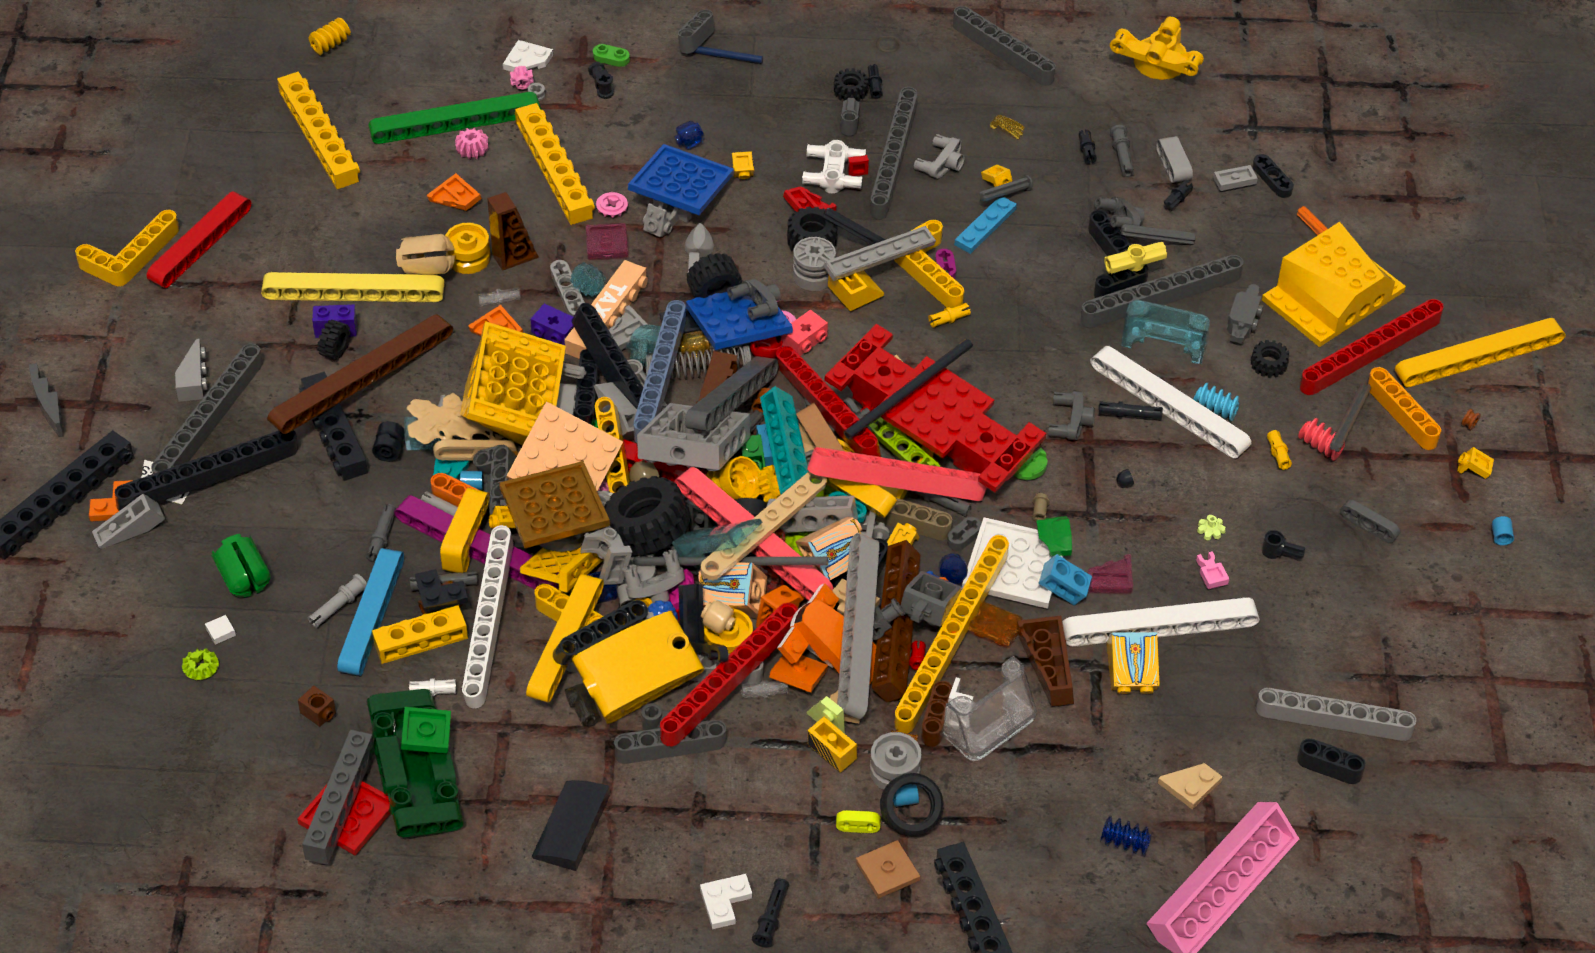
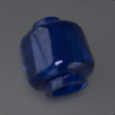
M689 120L676 128L677 135L674 138L679 147L683 145L684 148L691 149L702 142L704 133L698 122L694 123Z
M947 554L939 562L940 576L946 577L949 582L958 584L966 578L968 573L967 563L959 554Z

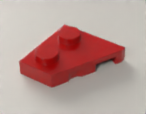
M802 186L784 191L783 197L796 212L800 208L806 209L809 206L811 208L819 207V209L831 208L836 211V204L831 203L828 205L822 202L821 196L811 193Z

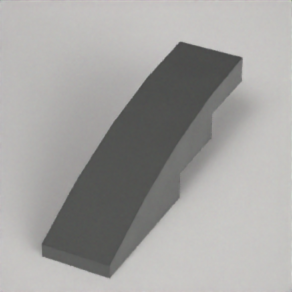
M29 364L31 381L40 409L55 433L59 437H63L61 405L58 393L51 392L47 377L41 378L38 364Z

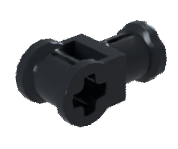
M592 63L588 67V72L595 80L598 97L602 99L611 98L614 95V89L612 88L613 76L605 70L603 63Z

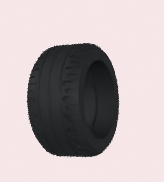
M907 773L896 777L887 784L880 799V810L885 823L895 832L905 836H916L931 830L940 820L944 808L943 796L937 784L929 777L919 773ZM909 784L921 787L929 796L931 804L928 817L923 822L915 825L902 822L896 816L893 809L895 793L902 786Z

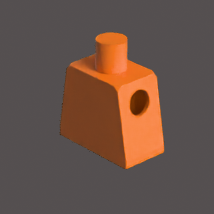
M782 585L763 595L760 600L756 627L762 624L783 603H793L799 608V603L804 600V596L796 590H791L786 585Z

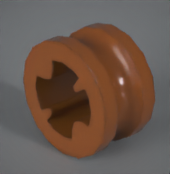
M1470 409L1464 416L1461 425H1467L1468 429L1472 430L1478 423L1481 414H1475L1474 410Z

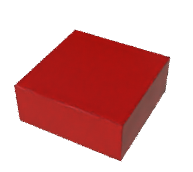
M867 155L848 157L847 172L849 176L868 175L869 159Z

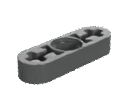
M1347 500L1340 509L1342 516L1346 520L1385 542L1392 543L1400 534V529L1394 522L1354 500Z

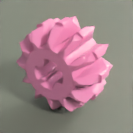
M475 127L472 130L466 128V131H460L459 135L456 136L457 153L461 154V157L467 156L468 159L471 157L477 159L478 156H484V153L488 151V137L482 130H476Z

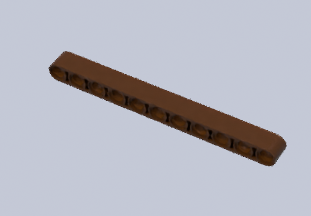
M438 314L427 318L276 406L268 414L267 420L283 434L293 431L445 341L452 334L453 326Z

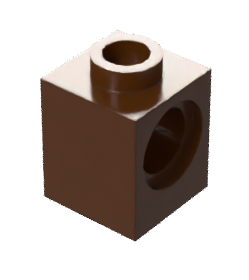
M314 685L298 699L300 713L319 727L326 721H330L336 713L334 699Z

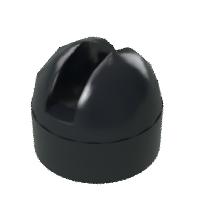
M1129 469L1118 473L1116 481L1121 487L1134 485Z

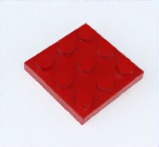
M362 781L336 845L356 856L390 815L388 795ZM326 786L297 818L299 825L309 829Z

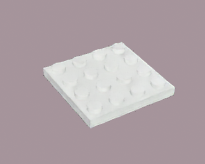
M984 517L965 573L962 588L966 584L989 540L995 535H1002L1009 541L1008 557L988 595L1048 609L1053 592L1040 585L1039 580L1044 563L1053 556H1049L1048 546L1039 539L1038 530Z

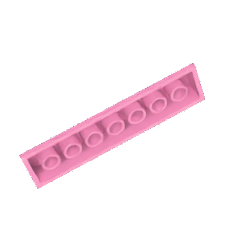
M1257 802L1146 923L1160 944L1173 953H1197L1295 845L1299 837L1278 803Z

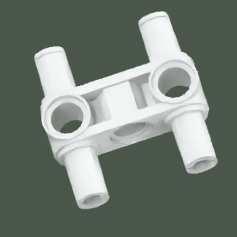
M833 140L829 144H825V146L808 144L807 157L824 158L825 162L823 172L821 171V173L804 171L802 184L820 185L826 192L831 194L837 193L844 188L861 189L862 176L845 175L844 169L848 157L866 155V149L849 148L840 140Z

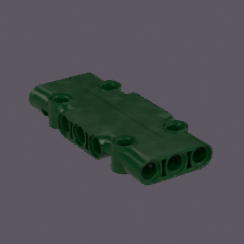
M416 689L370 696L366 702L372 724L375 756L383 791L389 798V812L393 815L397 835L399 837H413L461 829L464 821L457 797L458 787L456 785L455 770L449 746L448 754L401 750L404 708L436 709L432 691L429 689Z

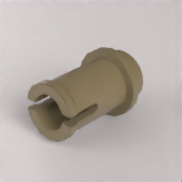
M1038 493L1032 500L1034 504L1032 518L1035 521L1046 518L1047 506L1050 503L1046 494Z

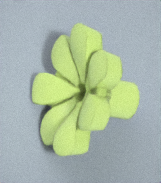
M1208 515L1206 520L1201 519L1199 521L1197 532L1199 534L1205 533L1204 539L1210 540L1212 535L1215 539L1221 538V533L1224 534L1226 529L1222 525V519Z

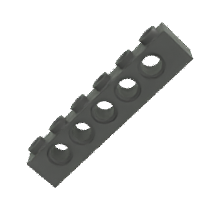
M355 730L349 731L302 843L305 860L328 865L374 754L375 748L372 734Z

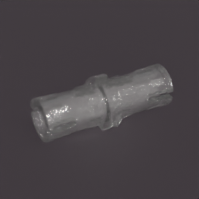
M519 287L507 290L496 289L494 292L478 294L480 307L493 304L503 305L505 302L521 300Z
M761 680V683L741 684L743 699L759 696L768 698V695L788 694V684L780 681L767 682L766 680Z

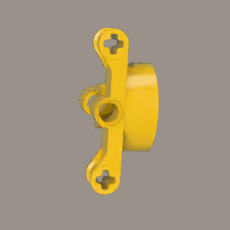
M1167 17L1151 37L1141 41L1136 39L1128 30L1119 29L1115 34V39L1110 42V48L1113 52L1134 58L1136 68L1143 75L1153 79H1172L1181 73L1194 76L1198 72V66L1204 61V57L1200 52H1187L1180 43L1181 25L1175 17Z

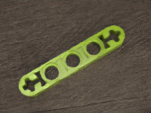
M881 417L875 421H878L879 427L875 423L869 425L877 439L902 461L912 462L913 457L921 456L923 460L919 462L920 464L940 467L938 462L904 433ZM888 431L894 433V436L891 438L883 437V434ZM900 444L908 445L906 450L901 451L897 449Z

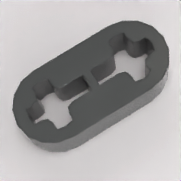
M967 517L948 533L947 544L949 548L956 551L962 550L974 541L978 536L982 524L981 521L976 517Z

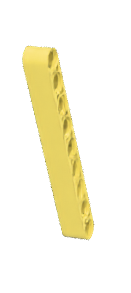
M271 272L264 275L261 294L269 300L439 302L443 299L445 281L439 275Z

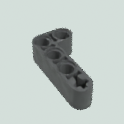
M504 444L480 450L473 458L474 465L480 471L488 475L491 473L489 507L491 515L495 506H507L501 493L499 482L510 480L506 476L517 457Z

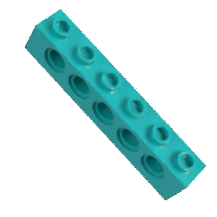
M774 386L762 395L760 400L779 491L782 495L809 471L807 470L808 465L793 397Z

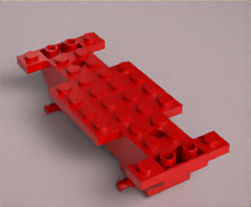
M875 324L825 375L824 381L840 391L848 385L853 393L852 398L863 406L860 412L865 408L871 411L934 364L935 361L926 356L913 369L884 350L886 345L893 339V334ZM946 368L881 416L882 419L940 457L944 458L948 455L954 459L953 465L959 469L980 473L978 482L993 492H996L1030 458L1033 451L1046 438V432L1030 422L1015 435L987 417L985 414L994 405L995 400Z

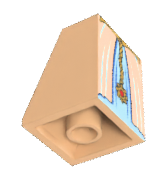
M845 517L795 542L803 557L828 556V565L812 566L826 578L832 580L848 571L850 541L856 533H861L862 528L860 523L853 517Z
M737 563L718 580L714 579V581H709L707 578L704 579V576L702 577L699 571V582L703 584V609L708 602L712 603L715 600H719L731 608L743 611L749 618L757 619L760 600L766 592L767 576L753 563ZM709 565V567L706 568L710 572L717 571V568H715V566L712 567L713 565Z

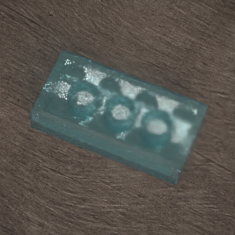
M752 519L694 530L680 536L672 544L680 557L736 548L763 522L761 519Z

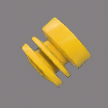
M740 456L727 461L720 470L708 471L706 475L733 499L757 498L762 491L758 486L761 483L758 479V476L761 475L760 469L748 457Z

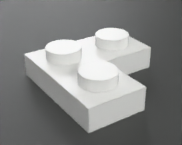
M746 874L700 884L701 895L712 929L736 924L731 903L752 899V891Z

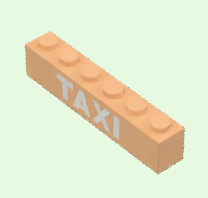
M624 260L591 304L599 313L608 330L615 325L618 317L625 313L626 306L637 299L640 290L646 287L648 277H646L645 267ZM573 328L565 338V353L579 359L581 351L587 348L576 329Z

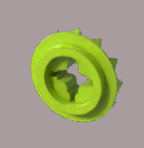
M197 648L195 652H188L187 657L183 658L182 669L187 677L194 680H203L209 678L217 671L219 661L214 652H210L207 648L204 650ZM203 659L204 663L197 667L196 662H200Z

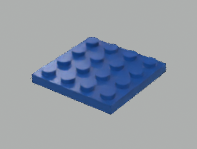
M663 144L628 183V190L683 209L692 214L700 215L731 179L734 169Z
M727 292L715 293L707 298L696 297L686 301V309L715 350L793 333L792 324L779 307L778 314L751 320L747 310L749 307L757 306V304L750 296H742L731 300Z

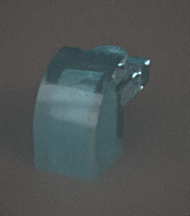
M643 325L633 332L626 345V349H632L630 359L640 361L642 366L645 364L646 352L654 353L661 326Z

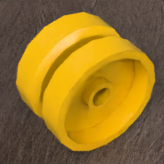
M461 223L450 228L445 236L449 237L455 249L446 251V256L455 255V263L452 269L462 274H473L486 268L491 256L489 235L486 229L475 223Z
M734 608L733 618L736 621L730 631L725 630L723 633L718 634L704 626V640L725 645L728 654L733 652L753 632V624L749 616L743 611Z

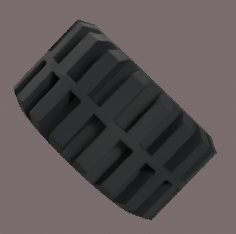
M809 206L806 209L800 208L798 212L792 213V216L788 219L787 243L791 251L794 250L795 245L800 240L808 237L824 238L830 241L834 247L837 245L838 226L823 218L826 209H819V207L811 208Z
M709 254L706 257L700 258L699 261L693 263V266L689 268V272L686 275L687 283L695 298H707L715 293L727 292L728 287L742 284V277L734 261L727 254Z

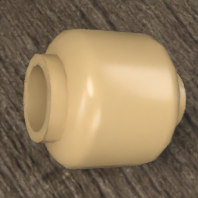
M715 600L712 603L708 602L701 613L703 625L718 634L723 633L725 630L730 631L736 621L733 618V608L719 600Z

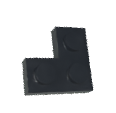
M437 569L415 574L425 613L469 603L463 581L441 586Z

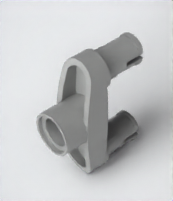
M936 134L933 139V146L944 148L943 151L933 162L917 158L914 163V170L925 172L934 178L942 177L950 169L959 171L964 164L965 158L960 153L961 140Z
M668 550V552L663 553L667 567L666 573L640 582L636 565H628L629 569L624 567L623 572L627 582L626 591L628 597L642 598L649 596L652 603L656 600L668 601L670 599L668 590L685 579L683 568L679 564L677 550Z

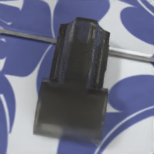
M584 683L565 689L567 701L571 708L574 707L582 726H587L588 728L595 726L601 720V717Z

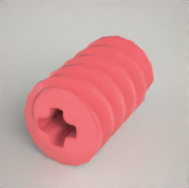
M1315 418L1312 422H1306L1299 431L1298 438H1304L1305 443H1311L1313 448L1318 447L1320 453L1325 452L1326 457H1331L1335 461L1342 453L1345 443L1339 452L1331 450L1329 446L1335 433L1331 435L1332 428L1329 427L1324 430V422L1317 426L1318 418Z

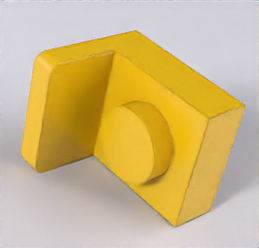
M999 165L981 172L982 179L993 183L994 187L1012 182L1010 169Z
M1472 447L1469 451L1463 452L1458 459V472L1462 474L1469 468L1486 479L1491 475L1494 459Z
M495 506L493 514L489 516L490 528L494 529L500 525L516 528L507 506Z
M897 523L887 541L888 546L907 540L912 545L915 540L918 541L920 538L916 532L917 529L908 523H905V525Z

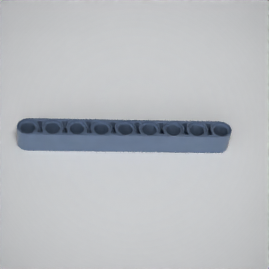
M673 300L666 307L634 419V440L636 443L637 434L662 410L686 324V308L684 302L680 300Z

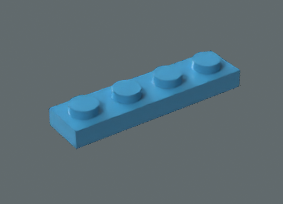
M1003 196L998 197L955 239L954 245L971 254L1016 210L1017 204Z

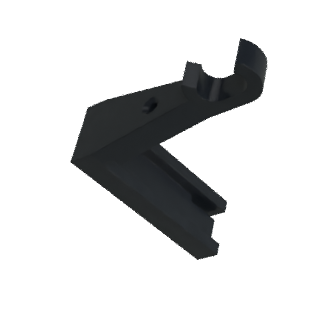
M703 584L678 585L679 624L688 637L694 651L708 653L710 660L728 661V650L725 645L704 640L703 618H701L703 611ZM680 641V649L685 646L686 643L684 641Z

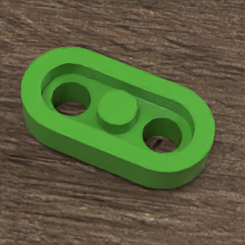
M599 44L593 48V58L597 62L618 67L626 66L630 62V54L626 49L605 44Z

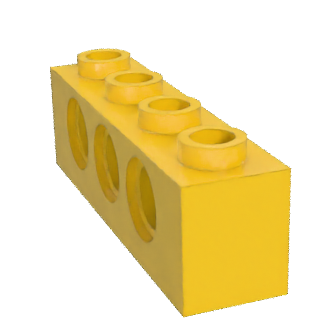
M459 605L372 630L374 645L381 664L468 639L467 626Z

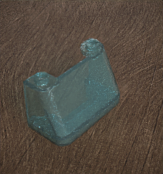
M1134 300L1129 303L1126 311L1121 346L1131 348L1135 341L1144 343L1145 336L1185 345L1183 353L1189 352L1191 354V362L1202 364L1209 339L1210 320L1203 314L1142 300Z

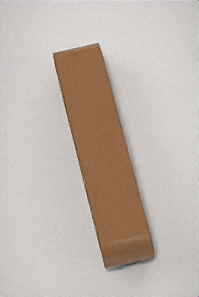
M814 402L796 413L816 447L844 451Z

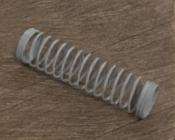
M748 345L742 348L739 346L737 353L734 347L731 348V354H733L734 350V354L738 355V370L739 350L741 351L743 366L751 361ZM725 348L724 353L727 350V353L730 354L728 348ZM701 350L698 351L697 357L695 351H692L691 360L687 351L685 352L684 359L682 353L679 352L678 363L677 359L675 360L678 378H680V356L684 377H687L686 355L689 361L691 377H693V354L698 377L700 376V354L704 375L706 376V352L709 364L711 361L709 351L705 350L704 358ZM653 355L645 356L646 374H648Z

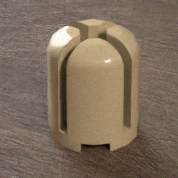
M443 234L405 237L401 239L403 242L400 249H396L397 265L402 267L406 274H445L452 269L455 263V255L425 258L426 253L455 250L449 237Z

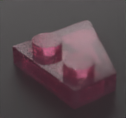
M1131 554L1124 555V558L1117 562L1111 560L1102 566L1088 569L1087 573L1092 576L1088 592L1132 593Z

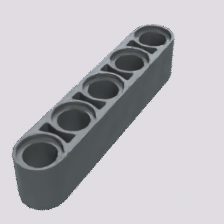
M720 720L700 722L676 746H666L661 742L660 728L620 734L614 740L615 758L622 764L719 750L726 744V726Z

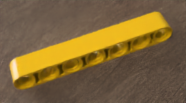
M580 574L531 676L526 691L527 697L548 703L552 700L568 664H558L553 659V651L564 637L587 625L602 593L603 579Z

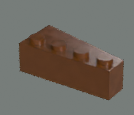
M507 192L487 198L492 255L502 271L539 258L520 214Z
M713 351L700 397L696 403L737 372L738 355Z
M1062 616L1017 621L1018 637L1050 705L1074 704Z

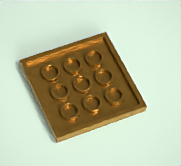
M584 461L499 482L501 493L524 548L610 526L609 517Z

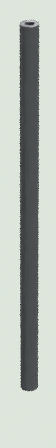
M828 556L744 557L738 563H753L754 565H828L829 560ZM664 557L633 558V564L636 566H666ZM678 557L680 566H701L702 561L707 557Z

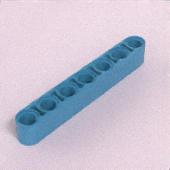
M380 549L340 653L337 666L338 672L359 676L363 674L374 644L372 630L378 629L381 626L403 566L404 552Z

